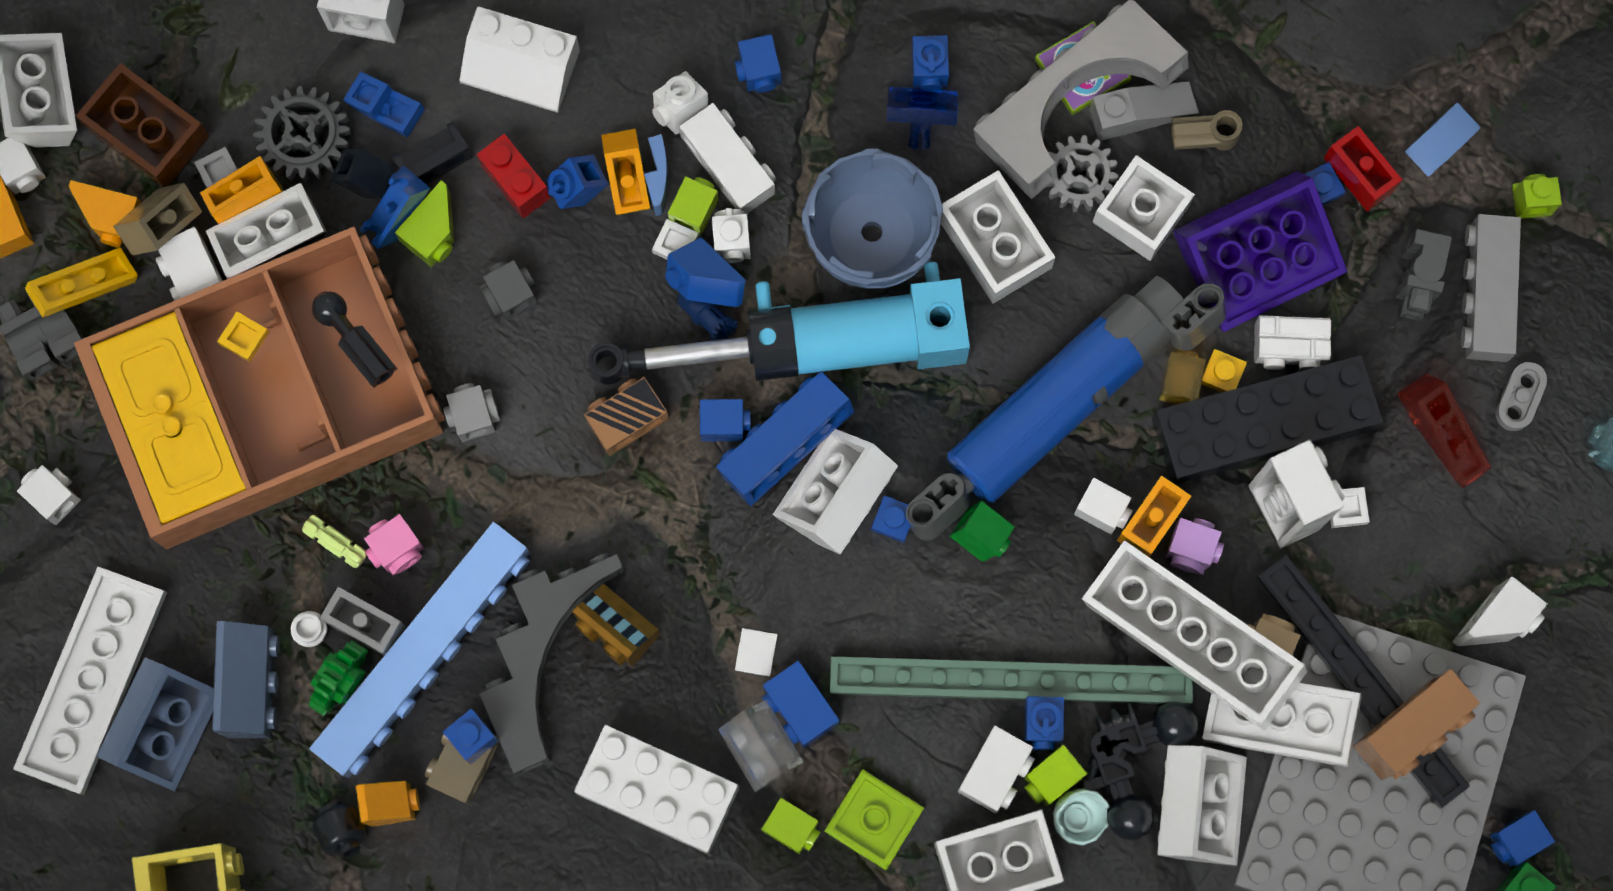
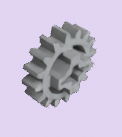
M1086 135L1082 136L1080 143H1076L1074 138L1069 136L1067 146L1057 142L1054 148L1056 154L1048 152L1056 162V169L1059 163H1061V168L1065 171L1061 179L1058 180L1057 177L1047 186L1052 187L1049 198L1054 199L1059 196L1061 198L1059 207L1063 208L1067 203H1071L1073 212H1077L1079 205L1083 204L1087 211H1091L1093 201L1101 205L1105 199L1104 194L1108 195L1113 188L1110 183H1116L1118 179V174L1110 172L1116 169L1117 160H1107L1111 153L1110 148L1103 151L1099 150L1100 140L1098 139L1092 145L1087 144ZM1099 168L1102 169L1103 180L1100 185L1095 177V173L1098 172ZM1074 170H1076L1078 173L1085 171V178L1082 175H1078L1075 177L1073 175Z

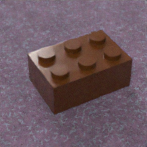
M121 63L76 115V118L89 132L162 187L170 185L210 137L199 121Z

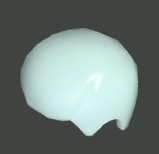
M1080 788L1066 792L1058 799L1054 808L1053 818L1056 832L1061 838L1072 844L1086 845L1096 841L1104 832V829L1108 827V802L1096 791Z

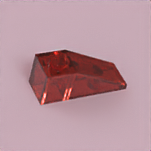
M1424 374L1397 393L1413 424L1460 487L1464 488L1491 469L1445 381Z

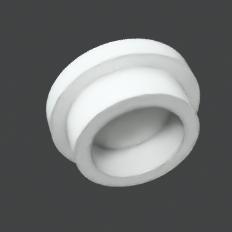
M305 611L294 618L291 624V635L299 645L314 647L325 639L327 624L320 619V614L313 611Z

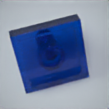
M888 87L886 121L910 123L909 147L918 149L919 133H922L921 149L931 147V124L957 125V91H924L914 88Z

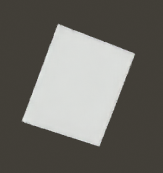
M742 628L735 671L770 676L777 634Z

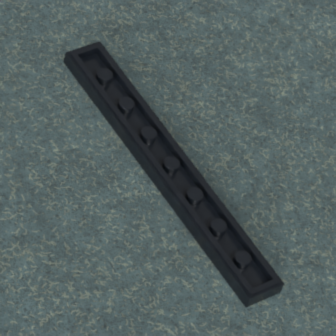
M1287 554L1257 577L1262 586L1346 691L1361 693L1360 709L1374 727L1404 703ZM1440 747L1432 753H1427L1425 756L1420 754L1416 757L1420 764L1411 771V774L1439 809L1446 806L1470 787L1469 783Z

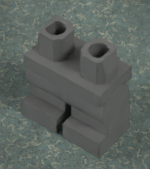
M1417 229L1404 244L1401 258L1410 260V265L1403 273L1401 284L1397 287L1395 298L1403 300L1400 317L1421 321L1423 315L1430 312L1431 304L1443 292L1445 282L1439 280L1445 272L1452 237Z
M15 300L0 306V319L3 323L0 325V330L17 360L16 364L22 376L32 382L59 367L55 358L64 364L79 356L74 342L84 339V336L67 309L42 318L35 305L24 313Z

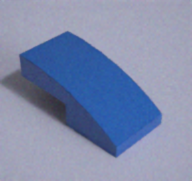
M361 71L343 99L350 107L407 138L425 110L421 103L392 90L388 84Z

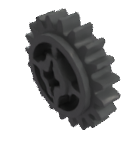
M298 86L296 96H292L287 89H284L283 101H280L275 96L271 97L274 104L273 109L265 106L261 107L267 118L255 119L256 125L262 129V131L253 133L255 140L261 142L255 148L259 155H265L263 160L268 167L274 165L273 171L277 176H280L286 170V177L292 182L296 174L299 173L303 182L307 183L309 173L313 172L317 179L320 180L322 179L321 168L325 167L329 172L333 173L334 168L331 161H339L341 156L340 149H350L349 143L343 139L352 135L350 128L343 126L349 122V118L346 113H340L343 108L339 101L331 104L332 98L328 92L319 98V92L316 87H313L309 94L306 95L303 88ZM312 111L316 112L317 114L298 115L296 114V112ZM284 122L285 130L281 136L282 141L277 144V131L281 123ZM329 123V135L326 143L321 147L320 138L324 132L322 128ZM295 126H297L300 129V131L303 130L306 134H308L307 136L311 142H308L305 138H302L300 135H298ZM290 153H306L310 156L304 158H294L287 155H289Z

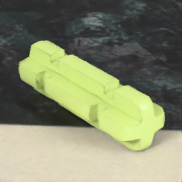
M311 515L306 520L302 529L303 533L312 539L317 537V542L339 558L344 556L346 558L344 561L350 566L358 568L365 561L367 556L364 552L365 550L357 544L351 545L353 541L332 526H324L325 521L316 515Z

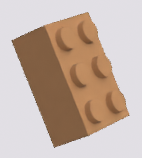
M1449 669L1431 679L1357 741L1353 747L1381 780L1391 776L1396 780L1400 776L1404 777L1420 764L1416 758L1420 754L1425 756L1427 753H1432L1448 740L1444 735L1447 731L1452 733L1457 728L1459 730L1475 718L1476 715L1472 710L1480 702L1453 670Z

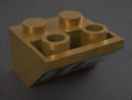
M602 584L572 611L578 620L575 623L578 630L593 643L598 638L605 643L602 647L605 653L621 666L626 661L633 667L660 635L658 628L605 584Z

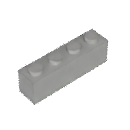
M1478 214L1471 225L1466 227L1465 245L1470 246L1469 259L1466 258L1463 268V277L1465 280H1468V293L1465 292L1463 295L1462 313L1467 314V327L1462 328L1460 340L1461 347L1466 348L1465 359L1508 362L1516 355L1521 217Z

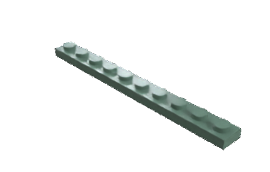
M831 657L830 694L1025 700L1027 696L1064 697V701L1166 704L1167 702L1177 701L1191 705L1193 703V680L1174 667Z

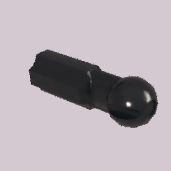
M331 291L322 292L315 297L312 303L314 318L322 325L333 326L341 335L338 345L369 384L375 388L391 378L398 368L363 325L353 326L346 317L347 304L339 294Z

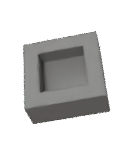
M226 147L194 162L207 188L238 170Z

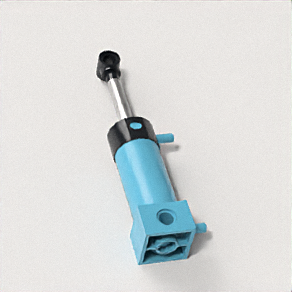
M928 262L924 266L926 282L911 284L910 294L790 308V305L772 307L770 284L767 281H761L755 285L758 310L748 311L750 329H746L747 336L634 350H627V345L617 346L610 342H602L591 349L588 363L593 377L602 384H613L622 377H630V371L750 357V364H754L756 381L795 377L798 374L908 361H916L917 370L966 364L970 345L961 278L940 281L938 263ZM934 322H941V323H943L945 326H943V327H937V326L933 325L932 323H934ZM611 356L617 360L615 366L610 370L600 369L598 363L603 357Z

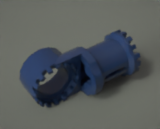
M678 292L677 304L691 317L695 325L702 326L710 333L711 340L728 339V336L732 337L731 332H736L735 328L738 327V322L730 316L727 317L719 309L718 304L686 300Z

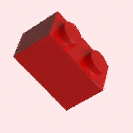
M1359 126L1331 145L1323 158L1327 163L1331 164L1334 172L1367 212L1395 192L1403 180Z
M505 134L476 154L481 167L523 219L550 199L547 186Z

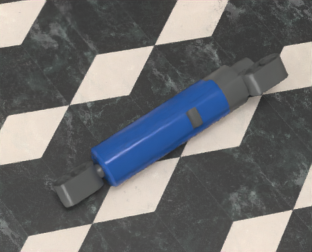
M1156 276L1134 297L1129 294L1121 295L1055 357L1049 360L947 452L948 462L957 475L947 473L939 476L907 506L906 517L915 536L926 541L938 537L968 509L970 503L968 494L971 491L981 500L994 503L1169 343L1181 351L1192 350L1199 345L1226 318L1227 311L1221 288L1215 284H1202L1183 299L1167 281ZM1210 302L1217 304L1213 308L1209 309L1202 307L1204 304ZM923 515H932L928 522L917 523Z

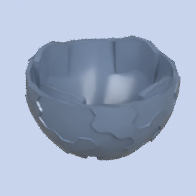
M865 149L859 153L838 159L818 175L809 193L806 205L802 210L803 231H805L808 245L816 255L815 257L818 262L833 277L851 286L867 289L886 288L898 285L911 278L930 261L931 253L940 231L943 206L938 189L932 178L925 175L908 159L886 153L880 149ZM867 226H876L881 230L882 236L875 242H869L863 238L862 231Z

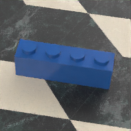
M820 371L815 377L806 379L800 385L798 392L789 401H783L777 405L772 416L762 425L759 424L753 427L747 434L746 440L736 449L728 450L721 457L720 463L716 468L722 478L751 507L855 412L850 399Z

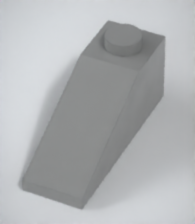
M1189 82L1170 83L1163 90L1157 85H1149L1093 96L1089 108L1096 135L1100 141L1171 123L1172 118L1195 117L1199 115Z

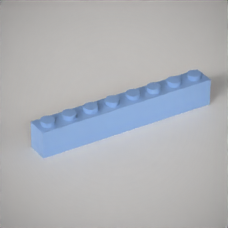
M493 522L309 749L342 776L349 779L352 774L355 776L359 775L369 763L370 759L367 755L375 745L381 747L391 736L393 730L390 727L398 717L405 718L416 704L413 698L421 688L427 690L437 679L439 673L436 670L444 660L451 661L459 652L462 646L459 641L467 631L472 634L484 620L482 613L490 603L496 605L507 591L505 584L513 575L515 577L520 576L530 562L527 559L530 555L527 547Z

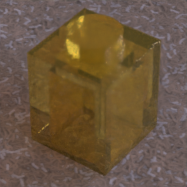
M1177 350V353L1171 352L1166 362L1159 400L1182 404L1198 399L1206 359L1198 358V353L1190 350Z

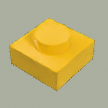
M236 311L217 342L236 355L251 362L270 332L265 327Z
M1214 349L1200 384L1221 393L1237 389L1247 362Z

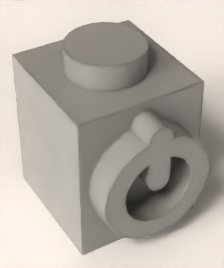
M469 383L454 388V393L446 395L449 406L443 407L448 426L449 428L456 427L457 434L462 442L496 432L494 423L500 421V416L491 389L483 391L481 385L474 387V384Z

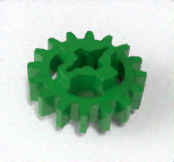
M351 640L350 643L345 645L343 650L334 654L330 653L311 681L310 685L314 687L315 691L309 698L308 706L322 716H325L326 713H330L333 706L342 702L346 703L365 675L361 665L366 660L367 649Z

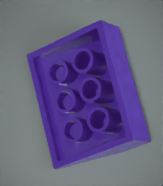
M1297 171L1173 231L1184 261L1197 286L1210 283L1219 286L1223 291L1227 314L1223 323L1219 325L1222 332L1347 272L1313 178ZM1207 303L1209 308L1217 305L1216 303Z

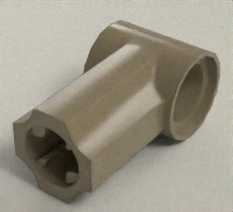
M1229 110L1220 111L1216 115L1172 118L1174 150L1215 147L1219 150L1231 149L1239 141L1243 125L1242 120L1237 113ZM1223 124L1229 125L1234 130V134L1223 136L1219 134L1216 128Z

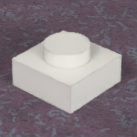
M666 219L652 248V253L667 259L669 253L697 240L699 233Z
M1365 488L1342 489L1345 497L1342 500L1344 507L1330 519L1331 528L1367 525L1369 523Z

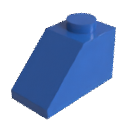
M699 238L668 254L665 279L670 287L677 290L686 300L732 307L742 305L745 279L704 239Z

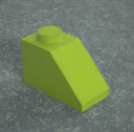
M443 181L436 185L395 232L399 241L430 267L437 261L439 263L444 261L453 249V246H451L454 242L451 194Z
M1063 745L1026 775L1024 779L1028 784L1024 788L1037 804L1043 801L1046 806H1049L1087 773Z

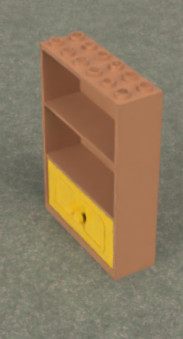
M351 227L74 342L149 536L165 549H170L444 433L440 423L445 421V417L433 393L428 395L426 392L432 389V386L420 362L414 363L413 361L419 355L406 329L400 330L406 324L393 298H387L393 293L380 266L374 267V265L380 262L366 234L360 237L355 227ZM331 291L339 294L347 304L346 317L353 326L363 325L398 368L391 378L375 388L369 384L338 345L341 335L333 326L322 325L314 318L312 303L317 295L322 292ZM236 311L265 327L270 332L251 362L236 355L217 342Z

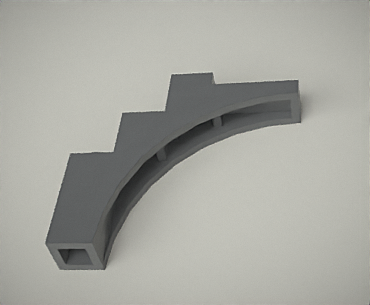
M609 553L599 555L589 561L591 566L577 571L576 568L565 570L556 576L557 581L551 583L546 571L539 573L537 569L520 575L518 577L519 582L512 585L529 623L524 627L521 623L509 626L501 631L503 636L496 639L513 679L507 681L505 677L491 681L485 685L487 690L479 694L511 769L516 776L551 762L542 736L539 713L541 678L548 653L561 627L571 616L572 611L577 605L602 584H606L625 573L617 554L611 557Z

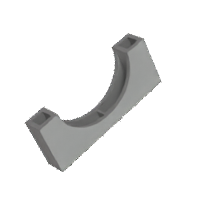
M1128 0L1125 4L1114 7L1107 15V18L1097 27L1093 26L1086 30L1080 41L1073 47L1062 50L1056 56L1054 62L1045 70L1041 69L1035 72L1027 85L1018 92L1010 93L1004 99L1002 105L992 114L987 113L983 115L976 123L975 128H973L976 144L1032 199L1058 177L1056 162L1046 150L1043 138L1047 121L1056 105L1064 96L1084 82L1112 74H1128L1142 77L1153 82L1163 90L1189 68L1188 51L1134 0Z

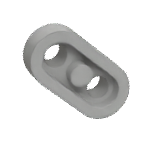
M1525 362L1518 365L1510 373L1495 412L1498 423L1504 429L1519 431L1532 421L1547 385V375L1541 366L1533 362ZM1522 377H1526L1531 381L1530 388H1526L1521 384ZM1508 409H1515L1519 415L1518 419L1510 418Z

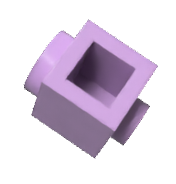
M1180 518L1175 525L1165 557L1172 559L1170 564L1179 570L1204 575V572L1211 566L1212 562L1218 563L1222 554L1224 543L1218 542L1221 531L1215 530L1213 523L1203 519L1194 518L1192 522Z

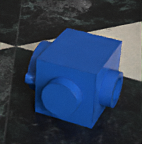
M947 35L913 36L911 47L913 87H921V90L937 91L942 86H948Z
M594 154L568 158L545 179L549 187L548 194L550 196L553 195L560 209L585 206L609 185Z
M1027 696L1025 699L1024 742L1033 744V750H1055V744L1060 745L1063 742L1064 697Z

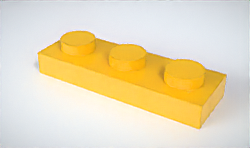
M120 247L29 281L25 290L42 318L135 283L138 274Z

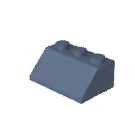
M217 621L213 732L226 738H271V729H276L277 709L272 707V693H277L279 679L278 672L273 671L274 657L279 656L280 640L279 636L274 635L275 631L269 626Z
M145 657L96 757L175 791L213 713L214 688Z

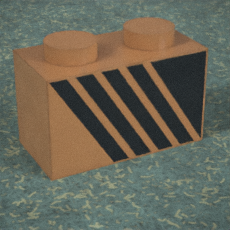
M645 377L638 381L636 378L628 380L618 388V394L608 400L606 397L596 400L588 407L589 412L584 414L588 425L609 457L669 420L666 409Z

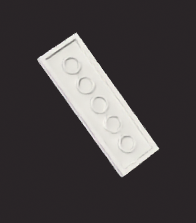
M97 567L15 763L14 770L75 793L85 794L99 760L96 756L120 709L167 592Z

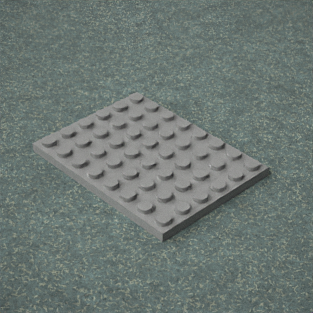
M1334 614L1403 702L1408 700L1435 676L1449 669L1453 670L1477 698L1480 704L1472 710L1476 717L1459 730L1457 728L1452 733L1447 731L1444 735L1448 740L1440 746L1442 751L1469 783L1470 787L1446 806L1439 809L1411 772L1404 777L1400 776L1396 780L1392 776L1381 780L1354 747H1352L1349 767L1273 754L1234 886L1250 891H1466L1526 676ZM1306 641L1300 662L1305 665L1307 673L1300 683L1345 690ZM1359 709L1353 745L1374 728L1361 709Z

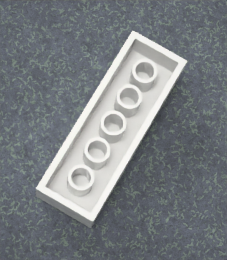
M1125 540L1082 598L1085 604L1094 612L1264 731L1307 673V669L1302 662Z

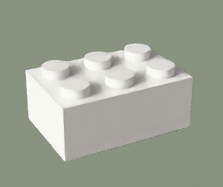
M999 170L942 204L941 224L993 304L1052 269L1055 260L1054 254Z
M1042 810L939 840L934 844L948 891H1036L1064 882Z

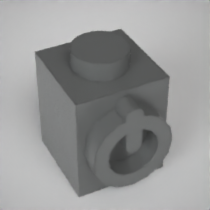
M514 260L509 263L502 261L493 265L487 271L488 274L483 276L485 284L479 288L495 316L502 313L506 321L537 305L530 289L535 285L526 267L519 269Z

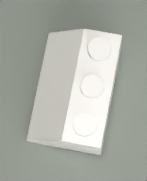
M477 7L466 38L459 81L468 86L558 113L580 52L577 36Z
M62 33L0 35V108L5 137L32 147L70 146L77 132Z
M301 183L206 230L227 279L260 266L327 232Z
M835 429L817 446L773 515L816 544L841 554L884 487L890 481L898 465L873 443Z
M1168 745L1165 761L1164 790L1161 799L1162 811L1157 855L1182 860L1237 866L1247 757L1204 746Z

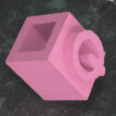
M400 514L389 522L387 519L379 521L369 529L370 535L364 538L370 547L364 552L376 569L382 565L392 575L401 573L416 564L422 557L420 551L425 549Z

